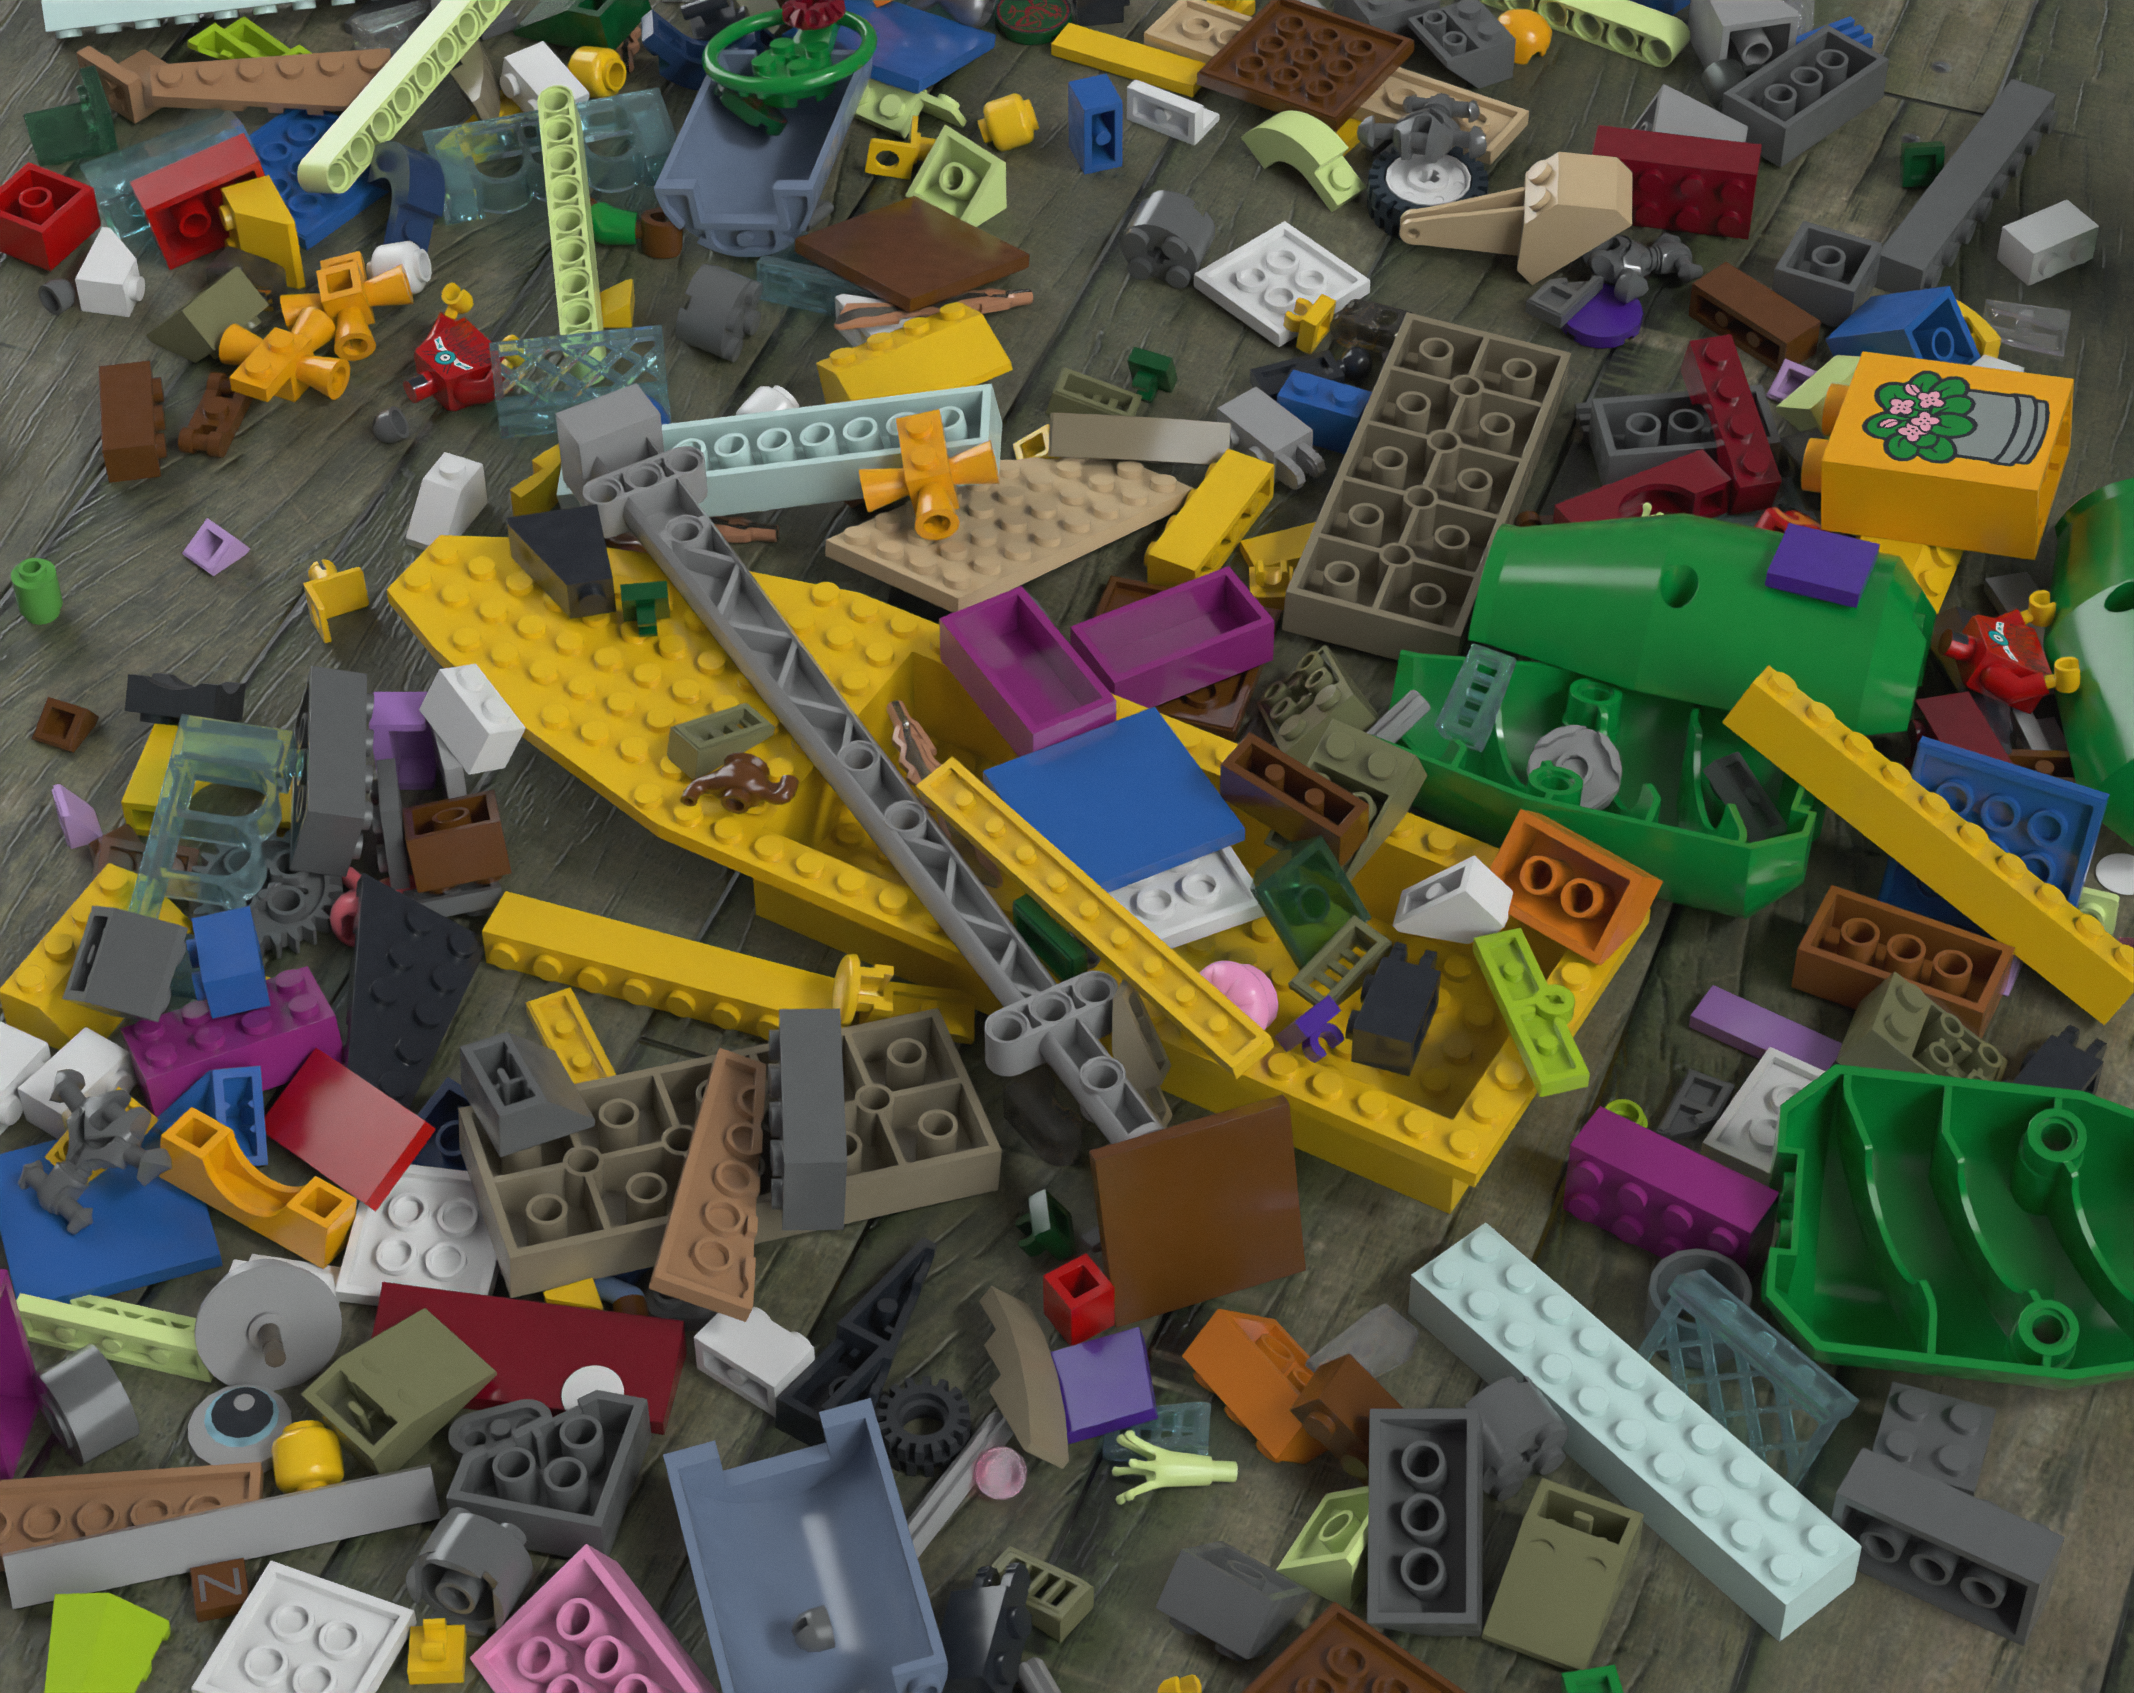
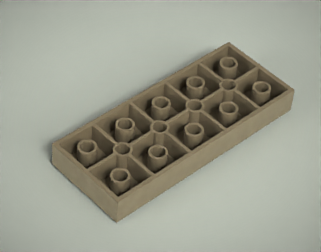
M1407 312L1286 590L1282 630L1394 660H1399L1401 650L1422 654L1462 656L1468 642L1475 600L1489 549L1500 525L1503 523L1513 525L1566 390L1571 353Z
M939 1008L841 1028L847 1148L844 1224L998 1190L1002 1150ZM769 1043L730 1051L767 1064L764 1119L761 1123L763 1131L762 1153L759 1157L758 1165L760 1193L756 1201L758 1230L754 1244L816 1231L782 1230L781 1210H772L771 1179H780V1176H773L772 1170H770V1140H779V1137H772L771 1132H769V1101H778V1098H770V1094H768V1064H778V1060H769ZM716 1054L576 1083L574 1085L595 1119V1126L503 1157L499 1156L472 1106L458 1108L460 1151L510 1298L557 1288L588 1278H593L594 1280L655 1266Z

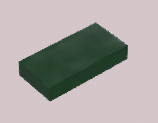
M1026 893L1013 901V926L1039 961L1060 982L1088 972L1087 951L1034 899Z

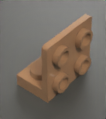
M89 45L76 52L83 89L89 95L133 123L139 122L162 108L153 106L149 65L168 63L147 50H140L118 64L111 57L103 55Z

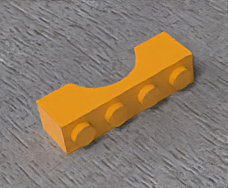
M193 1107L187 1110L161 1135L160 1148L166 1149L172 1158V1169L159 1175L165 1181L323 1270L348 1245L356 1216L357 1199L317 1176L308 1184L298 1187L283 1185L268 1178L246 1158L237 1143L233 1129Z

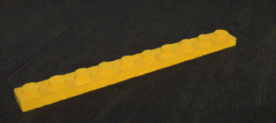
M953 756L916 785L922 800L1235 1079L1240 1077L1274 1048L1271 1036Z

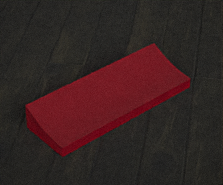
M382 1282L371 1339L426 1308L497 1372V1375L463 1407L464 1409L483 1410L518 1400L533 1399L544 1403L550 1409L553 1418L566 1411L562 1403V1389L570 1375L583 1367L597 1365L609 1368L619 1376L624 1387V1395L647 1399L651 1433L665 1435L687 1355L684 1321Z

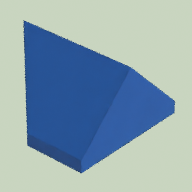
M261 1066L209 1070L157 1117L159 1120L154 1127L164 1133L187 1110L193 1107L233 1129L240 1149L254 1166L268 1165Z

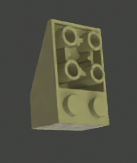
M1326 645L1317 652L1312 651L1306 654L1298 662L1295 671L1283 681L1272 683L1262 694L1261 700L1256 703L1280 751L1305 766L1308 764L1333 718L1365 733L1380 720L1377 712Z
M1333 718L1306 766L1369 804L1368 838L1340 870L1332 867L1272 829L1264 844L1349 884L1405 817L1424 783L1427 773L1416 755Z
M1895 971L1858 1003L1836 1058V1061L1841 1065L2001 1082L2008 1060L1994 1046L1985 1043L1962 1025L1956 1016L1947 1013L1924 995L1918 986L1909 983Z
M424 1308L341 1356L301 1396L312 1419L322 1422L325 1428L333 1430L339 1437L340 1444L373 1475L399 1470L497 1375V1372Z
M1542 1478L1522 1521L1481 1639L1569 1671L1587 1669L1638 1554L1644 1514Z

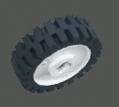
M1394 146L1391 149V153L1384 151L1380 154L1379 160L1375 159L1372 163V168L1369 170L1367 208L1370 218L1374 219L1375 225L1379 229L1385 227V233L1393 236L1400 231V218L1407 210L1432 207L1488 195L1487 171H1484V165L1481 161H1476V158H1469V152L1463 155V148L1454 146L1436 163H1426L1425 155L1413 154L1409 161L1401 160L1400 153Z

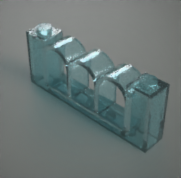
M659 87L577 102L576 106L583 129L588 186L606 193L623 192L632 189L641 180L644 188L655 186L677 139ZM538 110L422 131L425 153L436 158L443 170L445 180L443 218L446 225L486 218L485 211L495 214L512 213L527 206L533 197L547 202L544 166L535 162L531 156V153L542 151ZM626 135L631 150L617 157H604L593 153L586 143ZM516 156L520 170L506 178H492L480 173L475 163Z
M185 714L181 715L130 902L129 912L159 919L164 897L221 905L231 910L247 906L246 901L250 900L261 890L267 878V861L261 842L265 841L277 830L282 820V803L279 793L288 794L292 778H299L302 771L303 750L298 749L292 730ZM196 780L251 788L262 792L266 796L263 804L255 812L245 816L232 817L188 810ZM180 838L236 846L247 850L251 854L247 864L238 872L230 875L215 876L172 869ZM186 934L185 943L186 940L195 938V935ZM187 944L185 955L181 963L175 968L169 988L171 989V996L197 1000L191 972L200 971V967L192 969Z

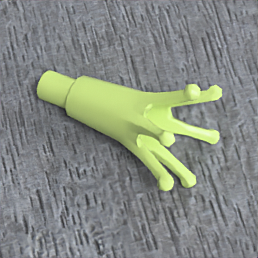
M1128 1430L1124 1435L1120 1434L1116 1438L1118 1444L1147 1458V1461L1137 1460L1136 1458L1130 1459L1128 1463L1130 1467H1113V1476L1137 1475L1144 1476L1147 1480L1146 1483L1118 1495L1115 1499L1117 1504L1122 1505L1126 1500H1133L1136 1495L1164 1487L1210 1486L1212 1482H1236L1238 1466L1236 1461L1212 1460L1211 1456L1168 1451L1135 1436V1432L1132 1430Z

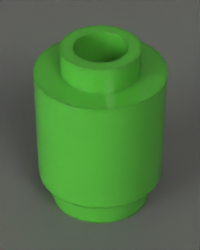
M29 558L16 565L11 572V580L19 612L27 621L33 624L42 625L54 621L59 616L63 605L55 566L50 561L41 558Z

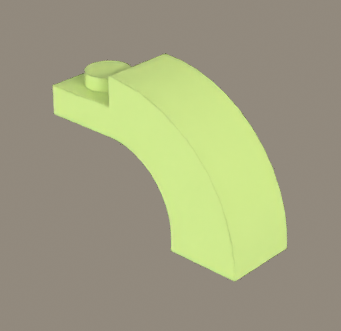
M1292 110L1280 112L1246 132L1241 137L1264 169L1278 161L1286 162L1298 169L1331 212L1356 198L1366 189V186L1343 157V154L1349 147L1329 126L1307 113Z

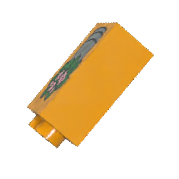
M1862 351L1850 386L1831 383L1828 388L1823 408L1822 433L1824 436H1830V439L1810 438L1803 458L1801 487L1803 491L1821 493V530L2035 560L2071 448L2074 379Z

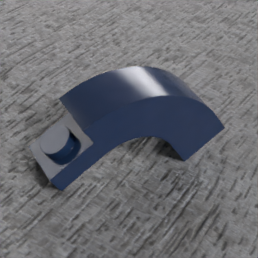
M653 9L641 18L642 43L649 53L658 56L659 74L679 86L699 91L707 75L702 65V54L709 41L697 40L684 35ZM766 28L737 39L724 50H756L758 56L771 49V41L778 39V37Z
M385 141L375 145L367 183L392 193L391 210L383 245L412 241L420 249L428 252L434 220L442 217L444 209L445 180L442 167L433 156L396 141Z

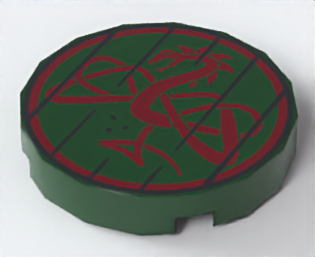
M999 0L995 6L996 29L999 33L1000 30L1005 32L1007 39L1024 45H1043L1052 42L1053 36L1058 35L1068 23H1072L1071 4L1068 0Z
M719 84L714 89L715 95H721L719 99L722 101V104L751 126L758 127L760 123L768 126L766 130L768 135L779 136L788 124L786 117L776 107L763 104L762 99H758L757 94L750 93L748 97H740L739 91L731 90Z

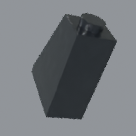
M597 504L506 518L511 557L570 618L616 612L613 576Z

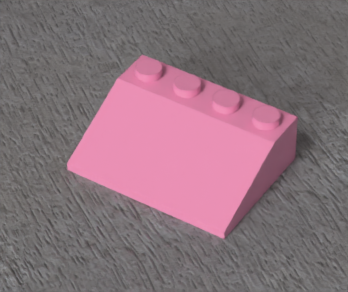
M587 1544L470 1657L495 1693H718L619 1563Z

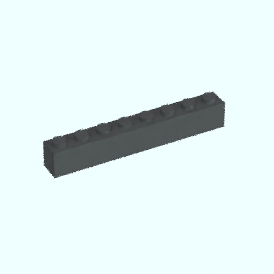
M2015 79L2010 80L1882 247L1877 282L1874 287L1893 294L1930 289L1937 286L1944 267H1951L1953 265L1959 247L1962 243L1968 244L1977 223L1979 221H1986L1995 199L2001 200L2010 179L2012 177L2017 178L2020 175L2028 155L2034 156L2040 146L2043 135H2049L2053 131L2058 118V112L2054 111L2055 93Z

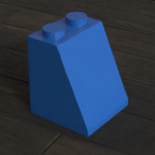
M1950 286L1871 296L1826 338L1833 357L1836 355L1861 356L1862 351L1964 365H1972L1981 358Z

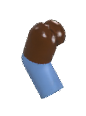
M613 1276L599 1278L594 1281L600 1299L612 1304L613 1312L649 1316L645 1295L638 1287Z

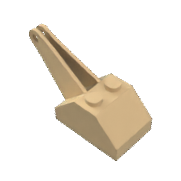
M1557 152L1546 160L1536 162L1526 172L1524 187L1405 211L1400 218L1399 235L1405 243L1411 245L1517 255V271L1531 285H1534L1632 226V172L1617 157Z

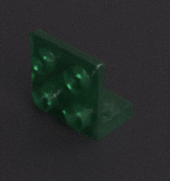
M95 65L79 69L82 85L75 86L79 102L23 115L40 167L60 165L67 161L89 156H101L105 153L119 150L111 110Z

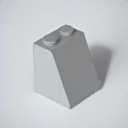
M1690 0L1688 18L1690 42L1704 69L1712 63L1723 59L1736 60L1742 65V68L1752 64L1765 66L1796 45L1799 14L1797 10L1782 0Z
M1663 84L1631 129L1746 142L1748 126Z

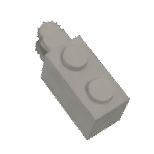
M1258 387L1250 389L1217 408V422L1231 423L1230 449L1274 464V484L1281 481L1285 485H1289L1293 490H1297L1304 486L1303 484L1306 482L1304 472L1306 474L1309 473L1313 478H1318L1324 474L1326 470L1324 460L1312 448L1313 430Z

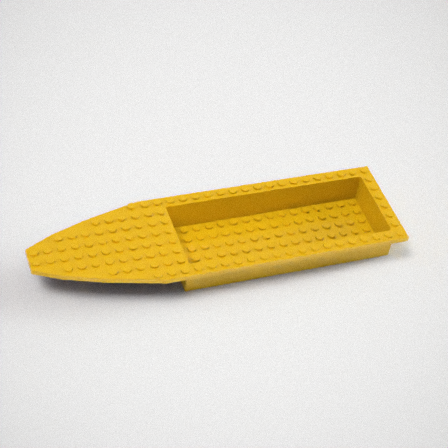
M439 535L387 588L389 604L443 668L477 664L526 729L522 734L525 740L657 837L752 877L756 915L846 954H857L860 960L869 964L894 966L895 975L918 985L960 990L975 996V1009L987 1015H991L995 1011L1004 1008L649 553L607 548L613 576L616 612L570 618L511 557L509 537ZM749 571L905 781L907 773L899 766L900 752L892 745L894 728L886 711L889 703H892L902 722L904 738L907 744V761L917 769L921 780L925 779L928 774L917 755L911 741L910 732L899 713L898 700L904 703L910 717L919 722L936 748V755H933V757L941 765L953 756L984 784V770L1019 758L941 660L939 624L864 594L839 589L836 584L831 582L812 584ZM667 581L670 618L656 619L658 636L639 638L637 621L624 622L620 585ZM1112 694L1116 699V721L1149 709ZM743 703L749 704L770 722L775 729L774 735L744 753L753 754L767 764L770 769L768 777L770 782H780V778L783 775L796 777L799 785L794 798L782 805H774L764 801L742 814L727 811L721 805V800L711 794L700 796L695 806L684 805L680 801L682 793L689 783L695 779H691L669 760L667 756L670 727ZM1161 714L1220 794L1221 763L1238 744ZM740 724L737 725L740 729H744ZM723 764L722 766L718 767L717 769L711 771L710 773H712V772H714V771L720 769L721 767L724 766V764ZM907 783L913 790V792L916 794V796L919 798V794L916 787ZM1225 801L1245 827V840L1231 845V848L1266 899L1267 915L1172 948V950L1199 973L1208 965L1218 961L1250 964L1260 969L1271 980L1277 992L1279 1005L1277 1016L1271 1025L1265 1029L1272 1038L1274 1048L1240 1077L1235 1079L1140 994L1171 1064L1162 1085H1160L1161 1090L1216 1114L1283 1094L1290 1104L1293 1145L1295 1148L1451 1214L1469 1185L1472 1187L1477 1185L1535 1097L1537 1090L1473 953V942L1463 944L1402 933L1393 927V922L1402 890L1474 855L1490 869L1500 849L1407 812L1402 821L1348 884L1265 845L1264 841L1271 828ZM928 810V812L939 825L937 813L935 811ZM945 820L954 847L1013 924V901L1027 892L998 866L997 868L1003 879V886L997 888V881L977 863L973 848L968 844L963 835ZM1042 907L1065 931L1069 932L1062 923ZM1651 909L1648 910L1641 925L1602 965L1591 962L1508 915L1505 927L1499 932L1521 927L1547 984L1564 986L1573 993L1575 998L1574 1015L1567 1026L1572 1037H1574L1648 925ZM1353 915L1392 941V947L1396 942L1407 944V963L1419 965L1420 958L1426 949L1437 952L1438 957L1435 970L1441 971L1438 1006L1410 1076L1351 1061L1352 1040L1346 1039L1345 1033L1352 1010L1360 1011L1363 1003L1360 1002L1362 987L1341 1003L1338 1007L1342 1011L1327 1022L1337 1026L1342 1031L1345 1040L1332 1049L1325 1039L1318 1037V1042L1327 1055L1316 1063L1306 1058L1302 1050V1042L1286 1053L1274 1037L1313 1007L1311 1003L1291 990L1288 983ZM1358 947L1351 950L1361 958L1366 954ZM1344 958L1338 961L1349 970L1354 967L1353 964ZM1102 959L1096 967L1088 969V972L1103 971L1115 978L1118 988L1122 980H1124ZM1045 967V969L1048 971V973L1051 975V977L1054 979V981H1055L1057 984L1061 983V982ZM1331 969L1324 972L1337 983L1342 979ZM1317 980L1309 984L1310 987L1324 997L1331 991ZM1111 1032L1098 1040L1113 1058Z

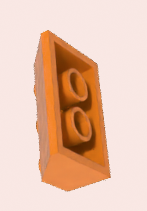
M1520 809L1490 867V870L1513 891L1508 915L1597 965H1602L1641 925L1663 883L1657 877L1545 815Z
M1217 1309L1182 1355L1195 1370L1193 1374L1194 1379L1203 1388L1219 1396L1226 1404L1224 1411L1227 1416L1238 1425L1247 1428L1256 1437L1257 1442L1255 1445L1257 1449L1271 1461L1276 1463L1286 1461L1306 1464L1326 1452L1328 1449L1319 1440L1311 1437L1304 1429L1303 1424L1289 1411L1319 1366L1275 1319Z

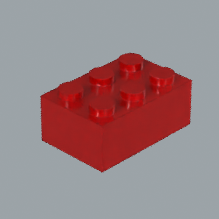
M241 133L135 179L130 184L154 241L167 266L172 270L224 247V239L230 238L229 230L226 231L219 215L218 208L224 205L221 188L265 176L248 139L244 133Z

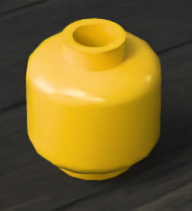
M582 46L573 53L567 64L569 71L590 93L589 98L610 99L618 93L626 80V66L620 55L611 48Z
M1017 93L987 102L983 108L984 118L977 120L984 142L993 141L996 149L1001 152L1032 142L1034 131L1040 129L1030 99L1023 100Z
M306 1420L292 1423L286 1426L282 1431V1435L273 1442L271 1454L275 1483L277 1488L284 1494L342 1482L344 1465L340 1439L333 1430L325 1428L322 1422Z

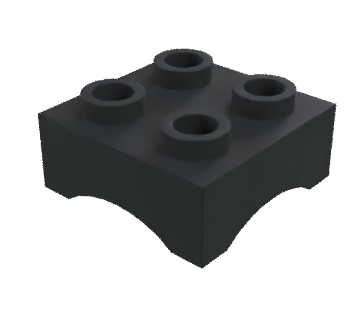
M154 673L152 677L128 674L125 711L140 713L139 721L157 724H167V722L182 723L184 718V727L226 728L227 721L242 720L246 683L224 682L219 685L201 683L197 686H192L181 681L173 674Z

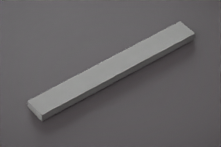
M426 1464L3 1553V1562L12 1608L17 1609L54 1601L55 1594L92 1593L190 1572V1568L243 1557L244 1560L440 1519L441 1517L431 1465Z

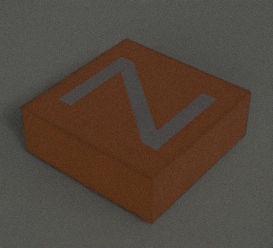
M244 1557L190 1568L198 1623L238 1614L250 1594Z

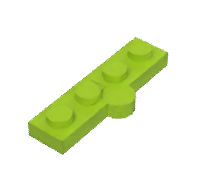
M1521 927L1474 937L1473 953L1539 1096L1544 1097L1588 1087L1590 1073L1567 1026L1574 1015L1575 998L1573 993L1564 986L1547 984Z

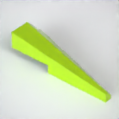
M245 16L225 29L214 23L187 40L188 48L220 60L312 54L300 44L292 49L288 48Z
M111 1593L55 1594L44 1693H135L141 1681L146 1682L152 1671L151 1662L162 1640L167 1641L170 1636L171 1626L169 1620Z

